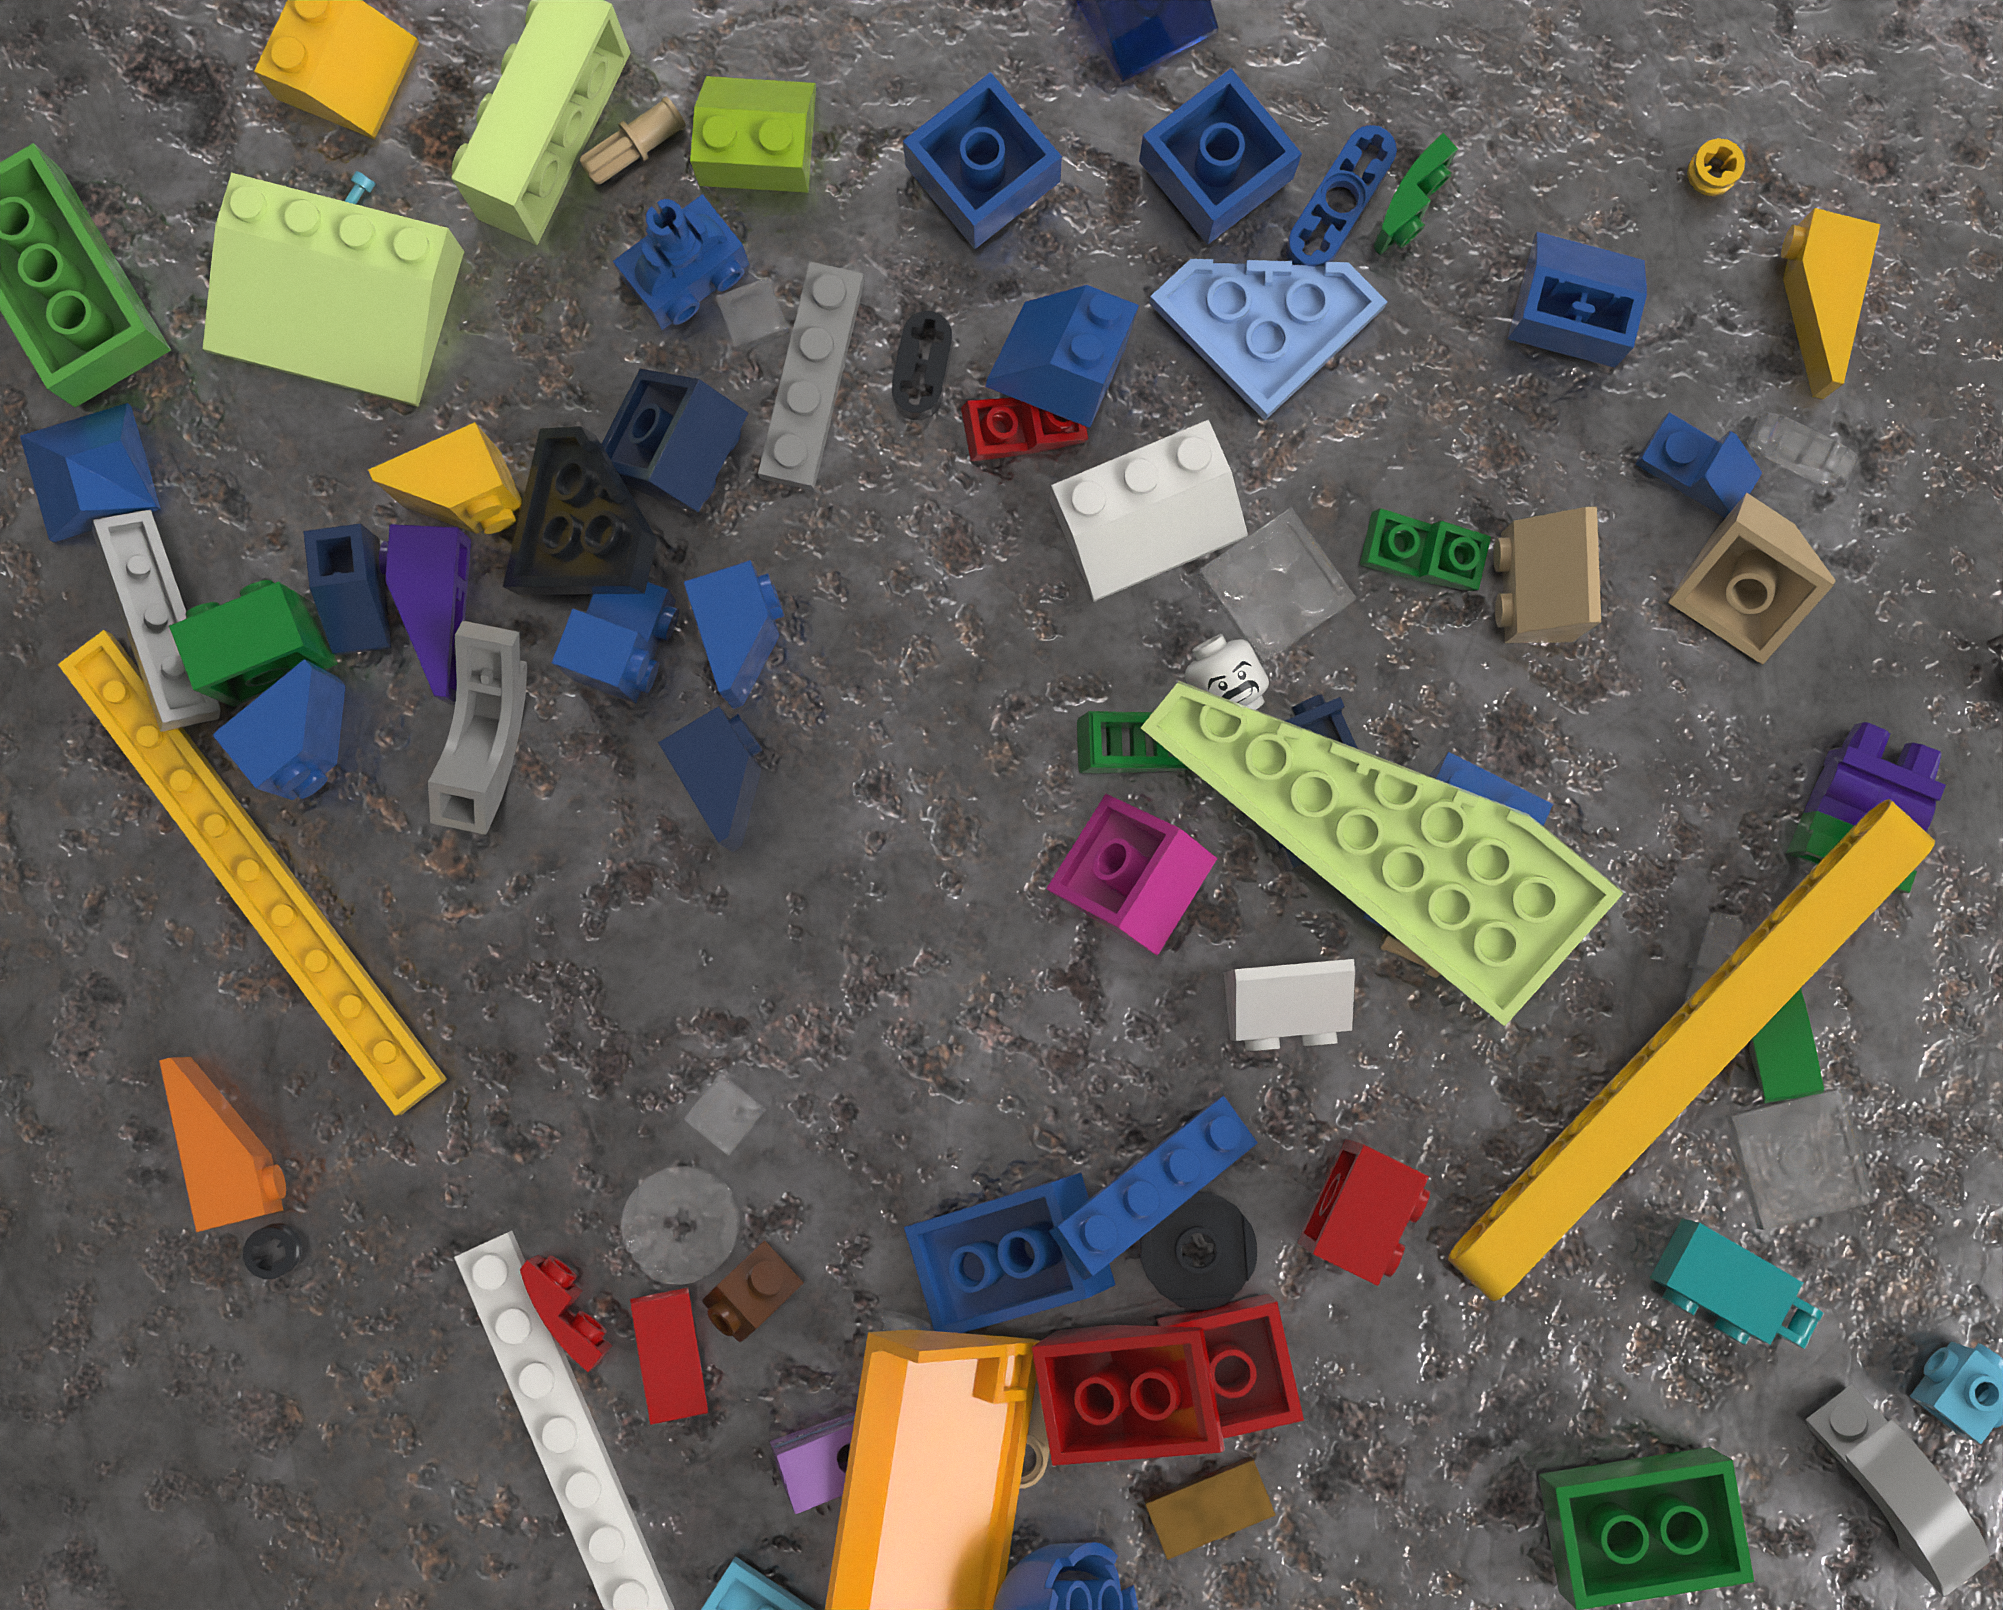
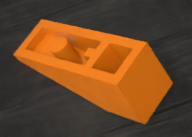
M170 1057L159 1060L196 1232L283 1211L281 1199L286 1196L285 1177L280 1166L273 1164L271 1153L192 1057Z

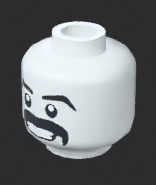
M1220 634L1206 640L1192 650L1196 660L1185 671L1187 684L1254 710L1263 705L1265 701L1262 695L1268 688L1269 680L1248 641L1239 639L1226 642L1224 636Z

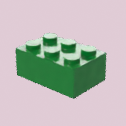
M1711 1447L1538 1474L1558 1591L1576 1610L1755 1582L1733 1460Z

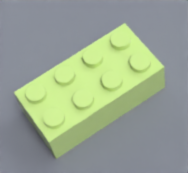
M604 0L530 1L525 17L526 27L518 43L511 44L506 50L501 64L502 76L493 94L488 93L482 99L476 117L477 127L469 143H464L459 147L452 163L453 176L451 179L478 220L535 245H538L631 53L613 5Z

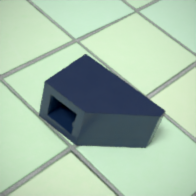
M361 523L303 531L309 588L332 654L342 655L392 648L384 575L381 573L379 566L380 539Z

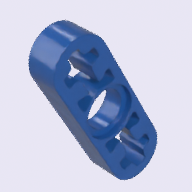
M1367 125L1357 129L1350 136L1291 230L1286 244V255L1288 260L1292 261V265L1316 267L1324 266L1325 262H1332L1385 179L1396 157L1397 147L1395 140L1386 129L1376 125ZM1370 144L1376 146L1379 149L1377 159L1370 161L1362 178H1360L1353 171L1360 160L1361 150L1365 151L1369 148ZM1335 187L1347 188L1356 198V207L1346 213L1336 212L1328 206L1326 193ZM1320 221H1322L1325 225L1329 226L1321 242L1320 248L1322 251L1316 250L1311 256L1307 255L1302 251L1305 244L1302 239L1310 240L1318 229Z

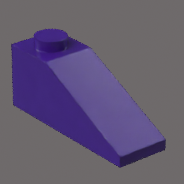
M390 524L388 541H383L380 546V571L383 575H386L385 581L433 695L447 704L455 705L457 692L455 633L462 620L465 621L471 539L458 527Z

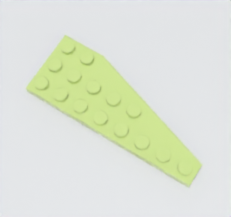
M1178 681L1141 726V729L1504 1026L1507 1025L1624 894L1620 888L1527 813L1181 681Z

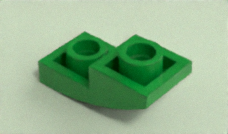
M1444 133L1419 156L1394 193L1379 226L1373 248L1379 255L1394 243L1400 249L1403 248L1425 227L1422 218L1431 202L1428 197L1442 187L1451 177L1452 172L1448 168L1458 150Z
M1379 508L1371 513L1359 565L1430 584L1478 591L1491 536L1441 520L1430 524Z
M1800 988L1750 1040L1749 1052L1764 1103L1823 1094L1824 1092L1813 1032L1802 989Z

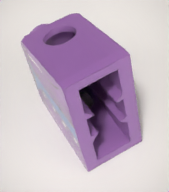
M855 1412L769 1441L787 1498L795 1514L843 1495L848 1461H837V1454L841 1447L851 1443Z

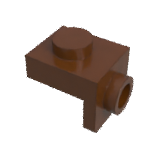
M764 1240L702 1299V1302L708 1308L707 1314L712 1324L724 1335L733 1336L738 1342H742L804 1282Z

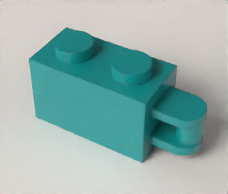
M1684 1218L1681 1219L1650 1276L1651 1280L1666 1288L1662 1296L1664 1300L1693 1316L1700 1307L1718 1318L1713 1326L1714 1329L1745 1346L1750 1337L1771 1345L1775 1335H1778L1790 1343L1805 1349L1824 1314L1816 1307L1797 1297L1803 1285L1802 1281L1705 1225ZM1790 1307H1793L1797 1310L1786 1328L1781 1324Z

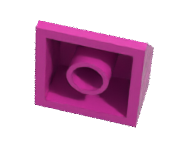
M1105 794L1046 889L1121 937L1158 956L1218 858L1182 829L1111 795Z

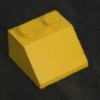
M287 0L254 72L275 99L375 140L416 52L419 41L415 36L363 0Z
M476 422L368 469L372 480L404 508L475 534L482 531L485 534H493L505 530L516 522L515 516L520 514L523 500L503 455Z

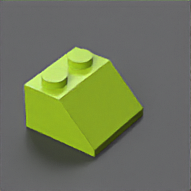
M706 76L694 106L690 162L699 186L808 193L816 83Z

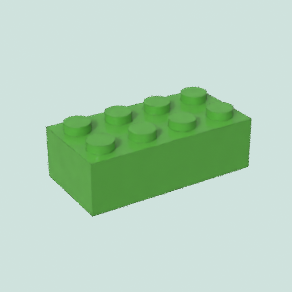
M34 143L0 162V311L46 388L76 408L170 352L171 349L63 170Z

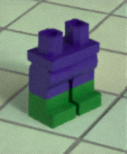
M1868 722L1854 724L1843 746L1828 751L1823 764L1824 769L1815 784L1786 854L1817 866L1872 808L1887 799H1891L1926 832L1935 813L1936 801L1941 800L1946 787L1945 784L1935 781L1942 753L1923 744L1906 743L1896 765L1881 759L1891 733ZM1913 870L1891 894L1910 893L1917 871Z

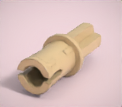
M667 96L629 124L621 121L618 124L619 131L581 156L580 163L582 168L596 185L602 184L638 158L644 162L648 159L647 152L679 130L682 131L686 128L684 119Z

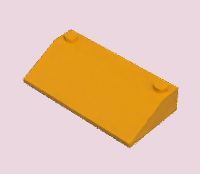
M911 1329L868 1332L825 1610H993L996 1596L1007 1573L1037 1378L1032 1346L1040 1341L1030 1338Z

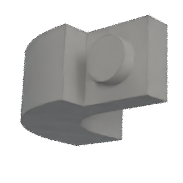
M462 620L455 633L457 692L453 720L445 748L428 780L430 823L486 835L502 800L513 764L524 710L527 662L520 661L519 632Z
M1852 1384L1806 1419L1808 1428L1854 1476L1881 1509L1896 1533L1900 1551L1943 1597H1946L1990 1562L1988 1548L1978 1527L1945 1479L1893 1419L1888 1422Z

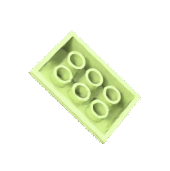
M231 172L215 224L203 350L222 357L419 407L464 250L449 228Z

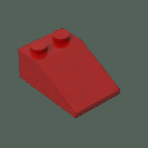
M1104 1325L1055 1331L1032 1346L1052 1466L1222 1453L1225 1450L1202 1327Z

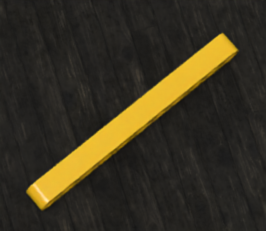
M1891 799L1884 800L1872 808L1460 1238L1451 1250L1448 1261L1491 1301H1497L1510 1292L1925 859L1934 847L1935 840Z

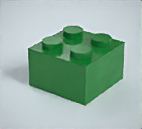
M263 580L252 583L240 590L241 597L221 605L218 602H209L195 606L185 613L186 619L169 625L193 690L232 707L259 697L304 659L324 670L338 665L335 655L332 654L315 604L279 581L274 583L272 580Z

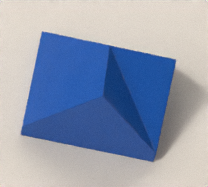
M128 403L20 436L50 541L57 542L92 531L94 519L151 510V512L161 510L132 406Z

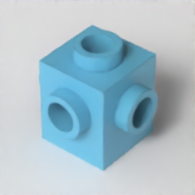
M1950 1342L1947 1347L1937 1350L1926 1362L1924 1367L1925 1377L1910 1395V1398L1957 1435L1982 1444L1993 1428L2003 1425V1358L1979 1343L1973 1349Z

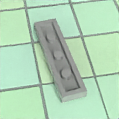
M809 261L758 470L759 478L762 480L811 491L815 489L865 282L864 273Z
M151 510L94 519L92 522V533L160 732L219 719L221 709L218 701L193 690L169 625L186 619V609Z

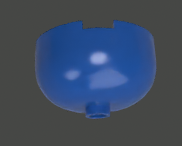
M1095 1542L1059 1543L1044 1546L1031 1552L1011 1569L998 1591L993 1610H1138L1134 1585L1121 1591L1118 1571L1114 1565L1118 1555L1112 1549ZM1066 1571H1083L1097 1577L1099 1580H1055V1578Z

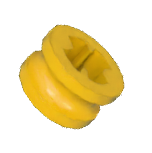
M1717 138L1707 141L1699 148L1688 164L1687 175L1690 184L1703 195L1718 196L1724 194L1738 181L1744 171L1745 158L1743 152L1737 144L1728 139ZM1713 157L1724 162L1720 169L1727 168L1728 170L1724 171L1719 178L1708 173L1712 168L1711 165L1704 166Z

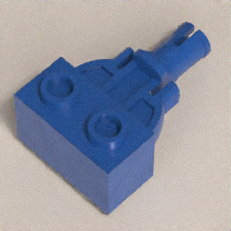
M703 194L683 209H681L679 204L670 199H663L657 202L660 214L651 206L646 213L647 236L613 260L623 282L661 330L671 323L678 325L687 321L698 311L700 301L716 289L721 292L732 287L741 279L744 274V268L749 265L743 244Z

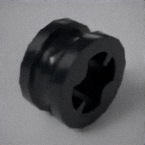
M273 1223L253 1232L247 1238L243 1247V1260L247 1269L254 1276L262 1279H275L286 1274L299 1263L302 1255V1242L299 1234L292 1227L283 1223ZM275 1237L281 1241L277 1248L285 1247L286 1257L275 1261L271 1266L265 1262L269 1257L268 1255L261 1257L260 1245L270 1242Z

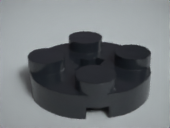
M1198 1191L1141 1237L1140 1258L1147 1278L1161 1295L1182 1308L1209 1310L1228 1303L1235 1297L1236 1293L1242 1290L1246 1281H1249L1257 1263V1241L1252 1225L1236 1205L1215 1193ZM1197 1233L1202 1234L1204 1242L1214 1244V1254L1205 1255L1204 1265L1193 1266V1260L1190 1256H1182V1246L1191 1243L1192 1235Z

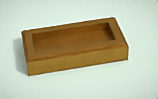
M1252 1456L1144 1500L1167 1560L1276 1516Z

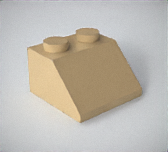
M1582 507L1514 520L1501 533V538H1496L1493 561L1495 571L1503 572V593H1499L1496 598L1495 619L1497 627H1504L1505 643L1573 642L1601 623L1597 507Z

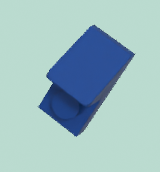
M1670 412L1661 420L1635 463L1637 466L1724 518L1727 517L1746 492L1748 494L1751 493L1762 474V471L1735 433L1729 431L1717 441Z

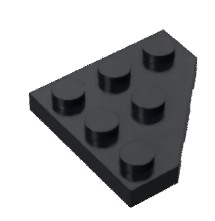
M582 426L540 428L502 587L518 595L645 594L657 538L595 434Z

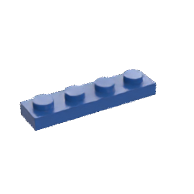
M1222 1096L1158 1144L1050 1229L1049 1232L1082 1279L1091 1278L1258 1142L1225 1096Z

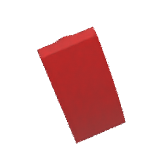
M1012 397L970 400L961 407L970 461L1006 458L1049 451L1085 443L1089 439L1086 426Z
M540 1255L527 1260L520 1268V1273L534 1308L560 1346L584 1370L589 1372L600 1363L613 1345L603 1338L607 1331L596 1319L583 1311H579L575 1315L569 1310L583 1292L582 1289L573 1283L577 1277L576 1274L565 1263L551 1255L546 1260Z
M688 1287L631 1298V1311L650 1425L708 1413Z

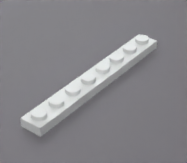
M513 1231L455 1256V1261L604 1610H675L565 1352L544 1325L527 1293L520 1273V1268L526 1261Z

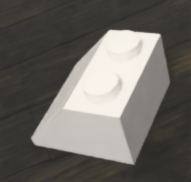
M1354 959L1245 968L1223 972L1230 1041L1244 1040L1245 1051L1279 1049V1037L1302 1035L1303 1046L1338 1043L1336 1032L1352 1031L1355 981Z

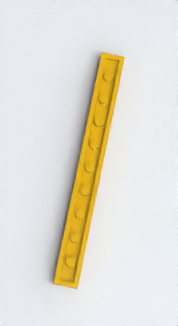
M103 630L61 661L58 666L395 1116L402 1115L444 1083L447 1078L184 728L180 727L160 732L140 670L115 636Z

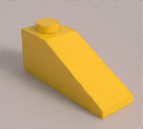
M1814 208L1798 225H1791L1782 245L1781 257L1788 259L1783 281L1812 397L1825 399L1842 386L1845 381L1881 224Z

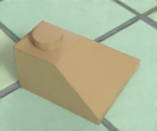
M1746 492L1713 532L1671 595L1668 603L1763 665L1834 586L1835 579L1794 523Z

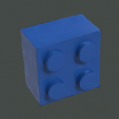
M1230 68L1143 135L1139 162L1208 245L1293 180L1302 153L1233 69Z
M991 72L903 140L906 168L974 249L1060 183L1062 156Z

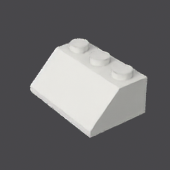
M1209 420L1051 485V506L1093 602L1243 540L1248 536L1231 469Z

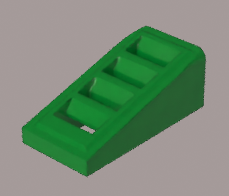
M1088 711L1077 720L1079 773L1192 770L1178 758L1168 757V750L1154 739V756H1146L1145 731L1141 729V726L1153 712ZM1101 729H1106L1107 756H1102ZM1122 729H1129L1130 756H1123Z

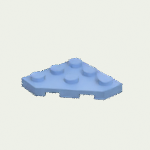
M1190 259L1150 296L1149 304L1266 420L1385 308L1387 301L1349 262H1325L1324 266L1312 267L1292 265V261L1247 260L1246 264L1213 263V259Z

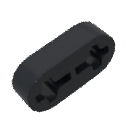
M921 311L913 314L906 321L900 340L892 380V398L897 411L911 420H924L931 417L939 409L943 398L952 353V329L949 322L941 314L934 311ZM931 327L935 329L936 338L942 340V343H932L928 360L920 359L919 340L913 338V336H922L925 328ZM917 371L925 373V390L932 393L931 397L922 396L919 405H913L909 403L908 393L902 390L903 388H913Z

